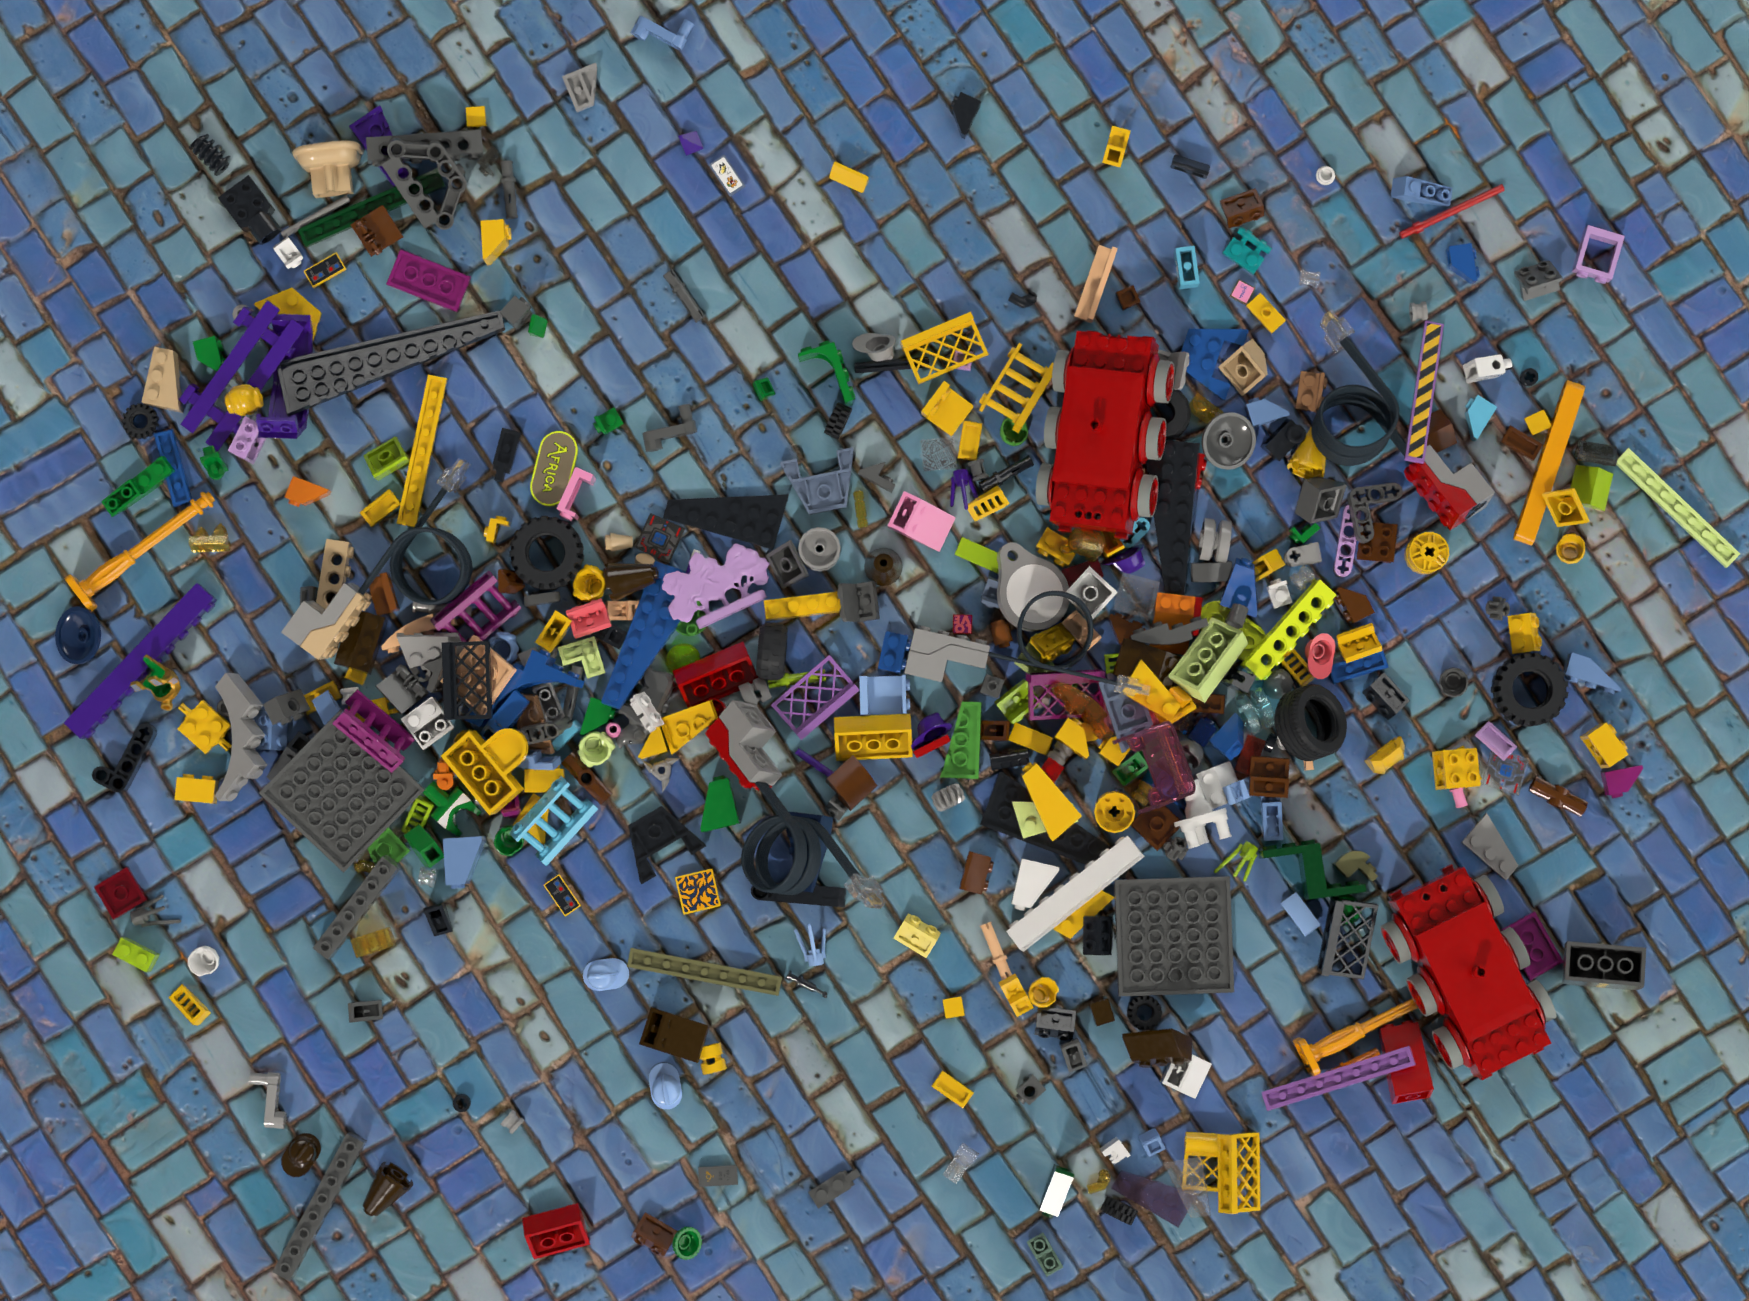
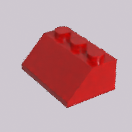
M578 1203L522 1218L524 1236L534 1259L590 1245L584 1217Z

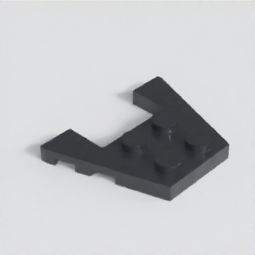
M662 806L628 825L641 885L657 876L647 858L682 838L691 855L706 847L704 842Z

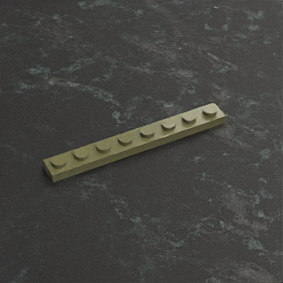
M630 948L627 967L776 996H779L782 981L781 976L636 948Z

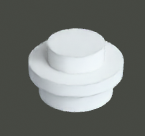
M1322 166L1316 172V179L1322 185H1329L1335 179V172L1329 166Z

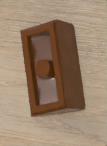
M498 570L499 593L516 594L525 587L523 580L518 577L514 570Z

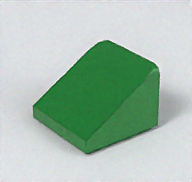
M532 314L528 328L530 336L544 338L548 321L545 318Z

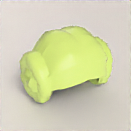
M591 731L580 740L577 753L580 756V760L587 767L591 768L594 765H601L608 760L616 746L606 732Z

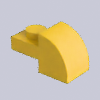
M1112 126L1102 163L1121 168L1130 130Z

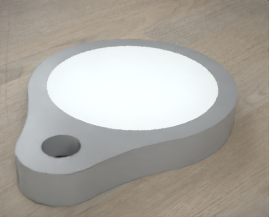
M1010 542L998 550L999 577L997 601L1004 617L1015 627H1017L1022 610L1035 596L1047 591L1066 592L1069 589L1067 580L1059 568L1051 562L1028 552L1021 545ZM1008 552H1012L1016 556L1015 561L1008 559ZM1047 596L1037 600L1026 612L1022 630L1042 631L1055 625L1066 613L1069 600L1060 596Z

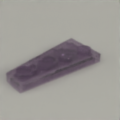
M1122 1170L1111 1186V1189L1178 1228L1198 1196L1196 1192H1189L1176 1186H1169L1156 1180L1152 1181Z

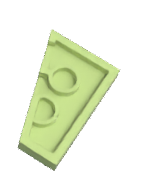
M1012 802L1023 838L1046 832L1033 802Z

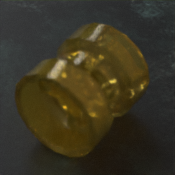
M1141 780L1137 790L1133 791L1130 796L1146 807L1150 796H1154L1156 790Z

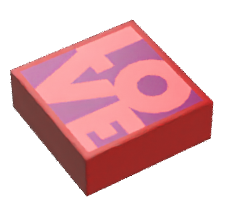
M953 614V634H972V615Z

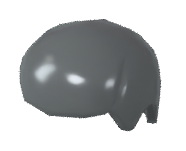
M1452 667L1446 669L1440 675L1439 686L1445 695L1458 697L1467 690L1469 685L1468 677L1460 668Z
M1280 668L1272 670L1271 675L1266 680H1263L1262 683L1265 694L1272 699L1282 698L1293 687V679L1290 673Z
M1182 740L1177 743L1174 753L1178 759L1183 761L1184 765L1191 763L1193 764V769L1200 766L1204 752L1201 745L1195 741Z

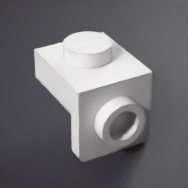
M286 237L273 247L287 269L295 268L301 264L303 256L289 237Z

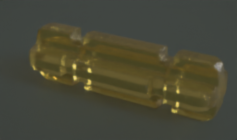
M859 490L853 492L854 500H856L854 503L856 517L858 518L857 525L858 528L868 527V522L866 519L865 501H863L864 493Z

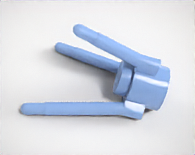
M811 924L807 925L811 950L808 953L798 930L794 929L804 954L805 962H808L809 967L824 964L823 959L826 958V929H822L820 952V949L815 948Z

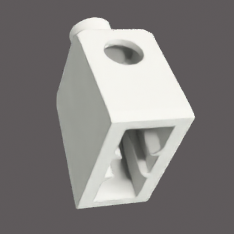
M1500 354L1475 358L1463 365L1466 383L1492 379L1505 374L1506 370L1512 369L1511 359H1503Z

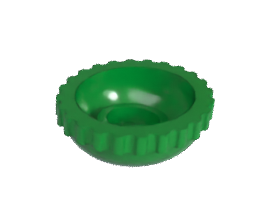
M689 1226L678 1230L672 1242L673 1251L677 1257L683 1260H690L697 1256L702 1245L700 1232Z

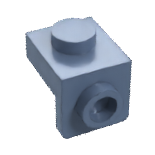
M989 576L981 596V603L987 608H999L997 601L998 579Z

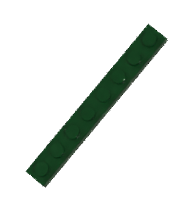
M437 168L416 177L422 183L424 194L428 195L446 187ZM413 183L409 186V190L413 193L418 192L420 189L418 184ZM395 186L298 229V232L305 247L308 248L351 229L350 224L381 205L385 207L387 212H390L408 203Z

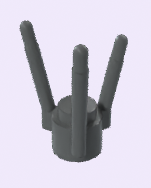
M160 895L130 912L134 926L141 925L142 928L151 925L181 923V920L147 921L150 920L151 914L164 910L165 906L149 911L145 908L164 898V895Z

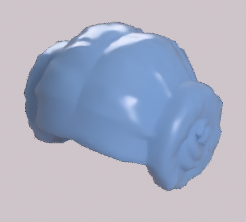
M497 632L489 640L490 647L508 663L512 664L517 659L519 647L516 642V635L508 632Z

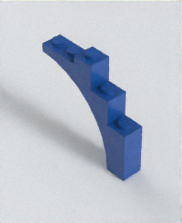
M540 649V651L532 650L525 666L517 662L515 665H512L517 671L492 704L493 715L514 690L522 692L529 687L552 682L566 683L582 688L585 681L579 679L580 675L575 672H564V667L555 664L556 659L550 656V652L544 649ZM490 719L464 720L484 728Z

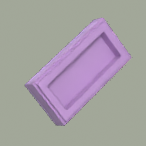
M1490 721L1475 735L1503 761L1518 747Z

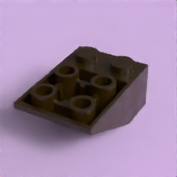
M651 1007L639 1045L698 1063L710 1026Z

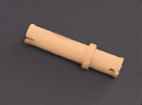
M992 922L981 925L980 928L994 959L993 964H996L1001 980L1013 975L1006 961L1008 958L1006 955L1004 956Z

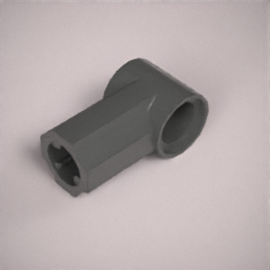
M1232 604L1224 623L1237 629L1243 628L1249 609L1241 604Z

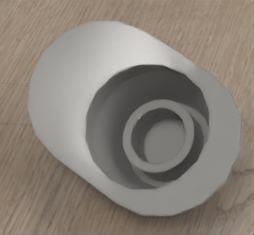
M866 333L857 336L853 340L852 345L856 351L867 353L873 361L878 362L893 359V345L896 339L892 335Z

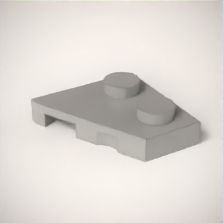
M596 63L562 76L576 112L595 105Z

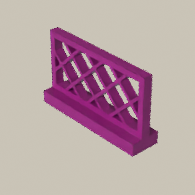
M1100 669L1075 670L1076 672L1105 678V671ZM1058 671L1026 673L1029 720L1104 716V699L1099 685L1094 695L1087 690L1091 683L1100 681ZM1074 683H1077L1082 689L1074 696L1068 689ZM1059 684L1063 690L1056 697L1050 690L1054 685ZM1040 685L1045 690L1039 698L1033 694V686ZM1084 691L1091 696L1085 705L1078 700V697ZM1065 692L1073 698L1066 706L1059 700ZM1047 693L1054 698L1048 707L1041 702ZM1093 700L1098 703V712H1091L1087 708ZM1075 701L1082 706L1078 713H1072L1069 710V707ZM1056 702L1064 708L1059 714H1054L1050 710ZM1040 703L1045 710L1041 715L1034 716V707Z

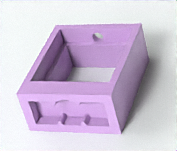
M1590 225L1586 226L1572 272L1581 278H1594L1595 282L1601 284L1610 282L1615 272L1625 236ZM1589 238L1615 245L1607 273L1582 266Z
M245 416L228 451L254 465L267 438H258L259 431L256 421Z

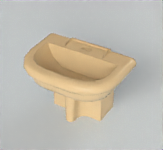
M341 140L307 144L293 149V157L306 172L311 173L312 191L315 198L354 194L351 168L359 164L361 155L364 154V149L359 143Z

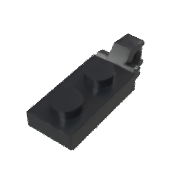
M502 428L493 460V470L496 471L495 481L503 483L505 473L510 474L521 432Z

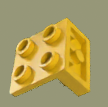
M943 381L922 409L921 415L948 435L953 436L974 406L953 391L947 382Z
M1477 748L1432 752L1436 790L1481 785Z

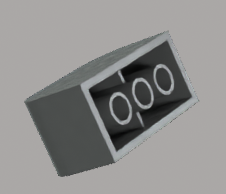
M1567 941L1564 944L1562 983L1575 986L1640 990L1644 987L1646 948Z

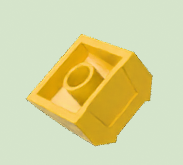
M1394 737L1364 760L1373 773L1385 774L1389 768L1404 759L1405 745L1402 737Z

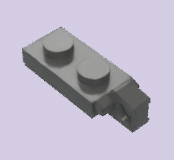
M857 1168L849 1173L846 1170L840 1171L808 1191L819 1209L851 1189L855 1185L853 1180L861 1175Z

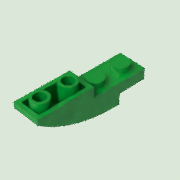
M161 456L133 479L127 480L103 499L101 503L111 517H114L163 484V481L174 473L175 470L165 456Z

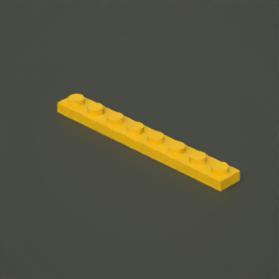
M428 375L396 524L415 527L418 522L447 378Z

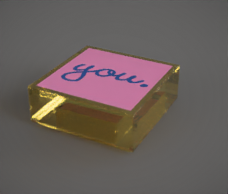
M1239 279L1229 297L1247 305L1255 287Z

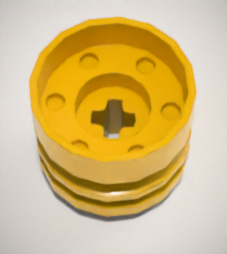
M1424 532L1409 541L1404 551V558L1407 566L1413 572L1430 574L1441 569L1447 563L1449 546L1441 535L1434 532ZM1426 549L1432 550L1430 555H1425Z
M1110 791L1098 798L1095 803L1094 814L1101 828L1108 832L1117 833L1129 828L1134 821L1135 809L1127 795L1118 791ZM1113 806L1120 810L1119 813H1116V816H1112V813H1109Z

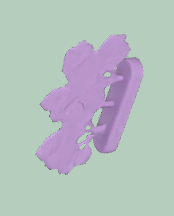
M737 543L727 552L725 564L722 566L718 565L716 559L704 558L702 554L695 552L689 561L691 570L689 574L675 571L666 574L663 578L662 590H665L669 595H674V599L668 607L673 620L679 619L688 623L692 619L694 612L701 610L706 615L698 618L696 623L698 628L702 629L766 599L767 596L762 589L751 594L747 590L752 583L756 585L767 583L769 577L766 569L770 563L766 558H760L757 551L746 549L743 545ZM746 575L747 584L744 583V587H742L741 578ZM750 576L754 577L753 581H750ZM731 588L740 590L741 599L729 604L725 597V592ZM710 600H722L723 607L712 612L709 611ZM700 601L702 606H698L696 602Z

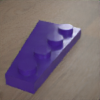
M380 105L349 125L350 130L366 151V137L393 136ZM387 148L382 149L381 153L383 155H388ZM379 166V169L382 171V173L385 175V177L388 179L391 185L395 187V184L392 182L383 166ZM400 168L398 174L402 177L407 176V168Z

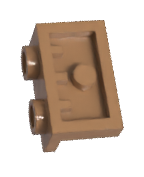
M1300 371L1295 405L1296 410L1318 411L1325 398L1322 396L1323 389H1326L1327 378H1324V372Z

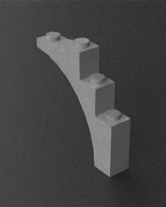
M225 673L215 688L221 695L229 714L232 731V750L228 771L222 785L215 794L218 801L234 800L241 788L247 784L248 779L260 777L267 766L266 762L255 750L260 745L265 734L253 720L258 715L263 704L239 674Z

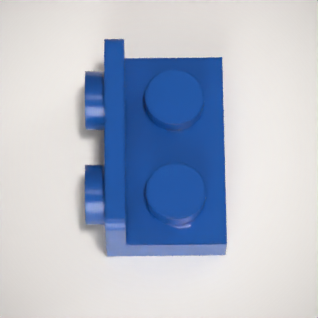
M889 631L885 632L878 669L900 673L901 669L905 670L907 659L904 658V653L909 651L911 640H908V635Z

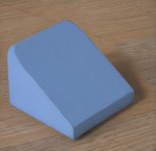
M1156 1128L1138 1136L1148 1158L1166 1149Z

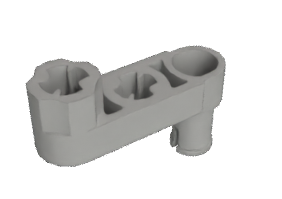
M250 1072V1085H266L267 1087L264 1127L285 1129L286 1112L278 1111L281 1074L268 1072L267 1074Z

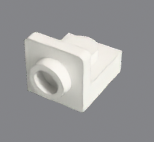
M1281 578L1271 581V585L1266 587L1273 609L1293 603L1287 588V580L1281 581Z

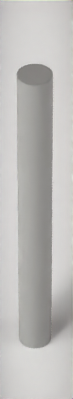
M345 195L281 231V235L285 239L297 232L298 229L317 221L349 203L350 199Z

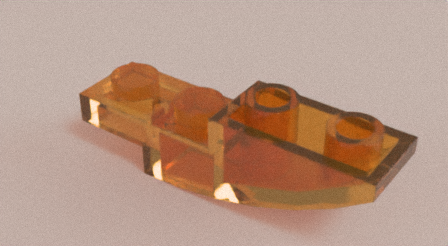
M1054 682L1050 685L1054 689V695L1064 702V708L1067 712L1073 715L1082 714L1083 721L1090 724L1094 729V735L1098 739L1109 740L1114 735L1103 721L1108 714L1094 699L1081 690L1065 683Z

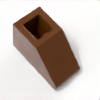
M1342 587L1334 590L1336 593L1334 598L1338 605L1341 604L1345 610L1343 615L1347 622L1350 621L1353 624L1375 613L1366 595Z
M1117 612L1114 615L1110 614L1108 617L1116 640L1120 645H1122L1124 638L1130 639L1129 637L1133 635L1132 631L1143 628L1142 623L1135 620L1131 623L1125 620L1124 615Z

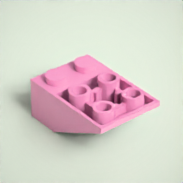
M904 491L890 519L888 528L940 552L956 517Z

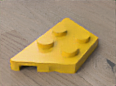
M292 287L255 302L254 305L259 310L268 300L280 309L278 314L310 315L314 341L322 313Z

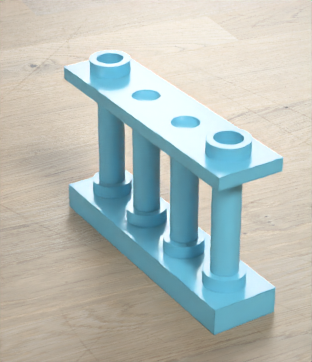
M562 776L552 783L550 789L510 831V835L517 842L524 838L537 849L538 852L535 855L546 866L598 810L588 798L582 802L567 789L570 784ZM561 794L577 807L571 816H568L554 804ZM547 809L551 810L564 822L558 830H555L541 818ZM535 823L551 836L544 845L527 832Z

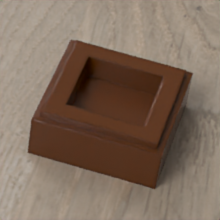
M1134 285L1115 293L1122 310L1141 303Z

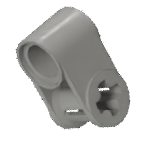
M1309 543L1289 549L1283 557L1285 564L1295 567L1322 562L1319 543ZM1292 553L1294 556H1297L1295 562L1294 559H1290L1289 557L1290 555H1292Z

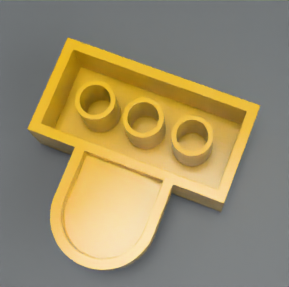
M501 729L486 742L476 730L468 731L441 755L489 815L498 813L524 790L511 773L525 760L528 754L527 739L516 729Z

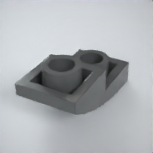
M1227 560L1226 563L1209 561L1191 563V582L1228 581L1232 571V561Z

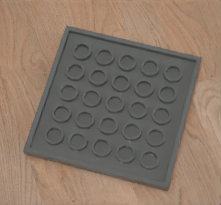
M340 709L259 794L344 873L410 806L425 788L400 765L391 773L332 724L334 719L343 712Z
M1230 876L1114 880L1118 996L1234 992Z

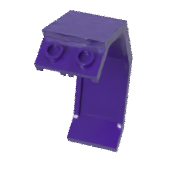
M277 314L273 319V330L279 335L282 334L292 319L305 327L294 343V347L297 350L292 357L285 356L283 360L313 353V325L310 315ZM277 369L273 373L268 417H261V414L256 416L259 431L258 438L297 439L307 428L309 409L291 416L287 415Z

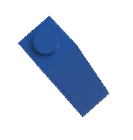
M1236 558L1223 591L1220 605L1231 609L1232 604H1241L1249 609L1247 615L1257 617L1258 601L1255 564L1246 558Z

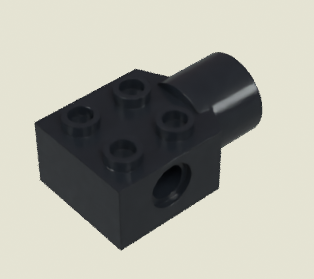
M249 175L218 197L238 226L244 232L250 231L260 245L271 241L281 232V227L272 216L275 209Z

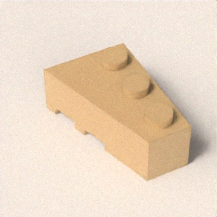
M154 347L142 403L147 406L183 413L182 402L179 401L182 393L179 380L178 354L173 350Z

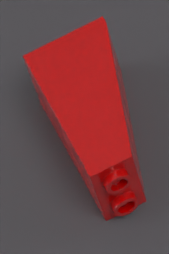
M1412 1020L1402 1022L1398 1026H1394V1024L1382 1026L1378 1033L1382 1054L1410 1046L1416 1063L1415 1066L1386 1074L1392 1104L1430 1098L1434 1087L1419 1023H1413Z

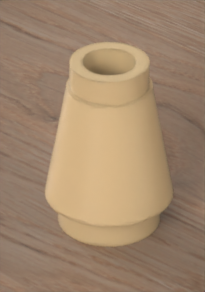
M615 533L605 535V550L612 552L633 547L632 536Z

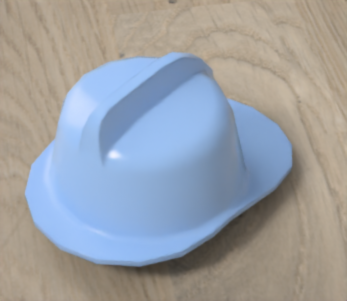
M616 958L592 961L586 965L583 971L584 983L588 988L595 991L620 988L629 978L627 965L624 961Z
M668 1063L656 1065L649 1074L652 1100L661 1109L675 1108L682 1098L678 1071L673 1065Z

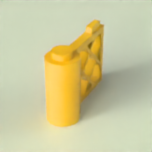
M1185 1132L1183 1190L1218 1192V1175L1215 1173L1218 1165L1211 1169L1206 1163L1210 1157H1218L1216 1133ZM1188 1155L1197 1156L1201 1162L1192 1168L1188 1163ZM1202 1164L1210 1170L1203 1178L1195 1171ZM1194 1173L1199 1181L1195 1185H1186L1187 1177ZM1213 1174L1217 1178V1186H1208L1205 1180Z

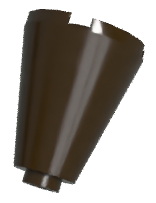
M879 548L872 551L867 556L864 564L868 579L875 581L876 585L888 586L896 582L903 568L899 555L888 548ZM880 562H887V565L882 567Z
M607 563L605 564L607 568H604L606 588L612 592V594H609L612 601H617L656 583V579L659 578L658 569L653 564Z
M383 1162L379 1166L363 1202V1210L367 1215L378 1216L412 1188V1179L409 1182L406 1178L408 1174L399 1166L391 1162L389 1165Z

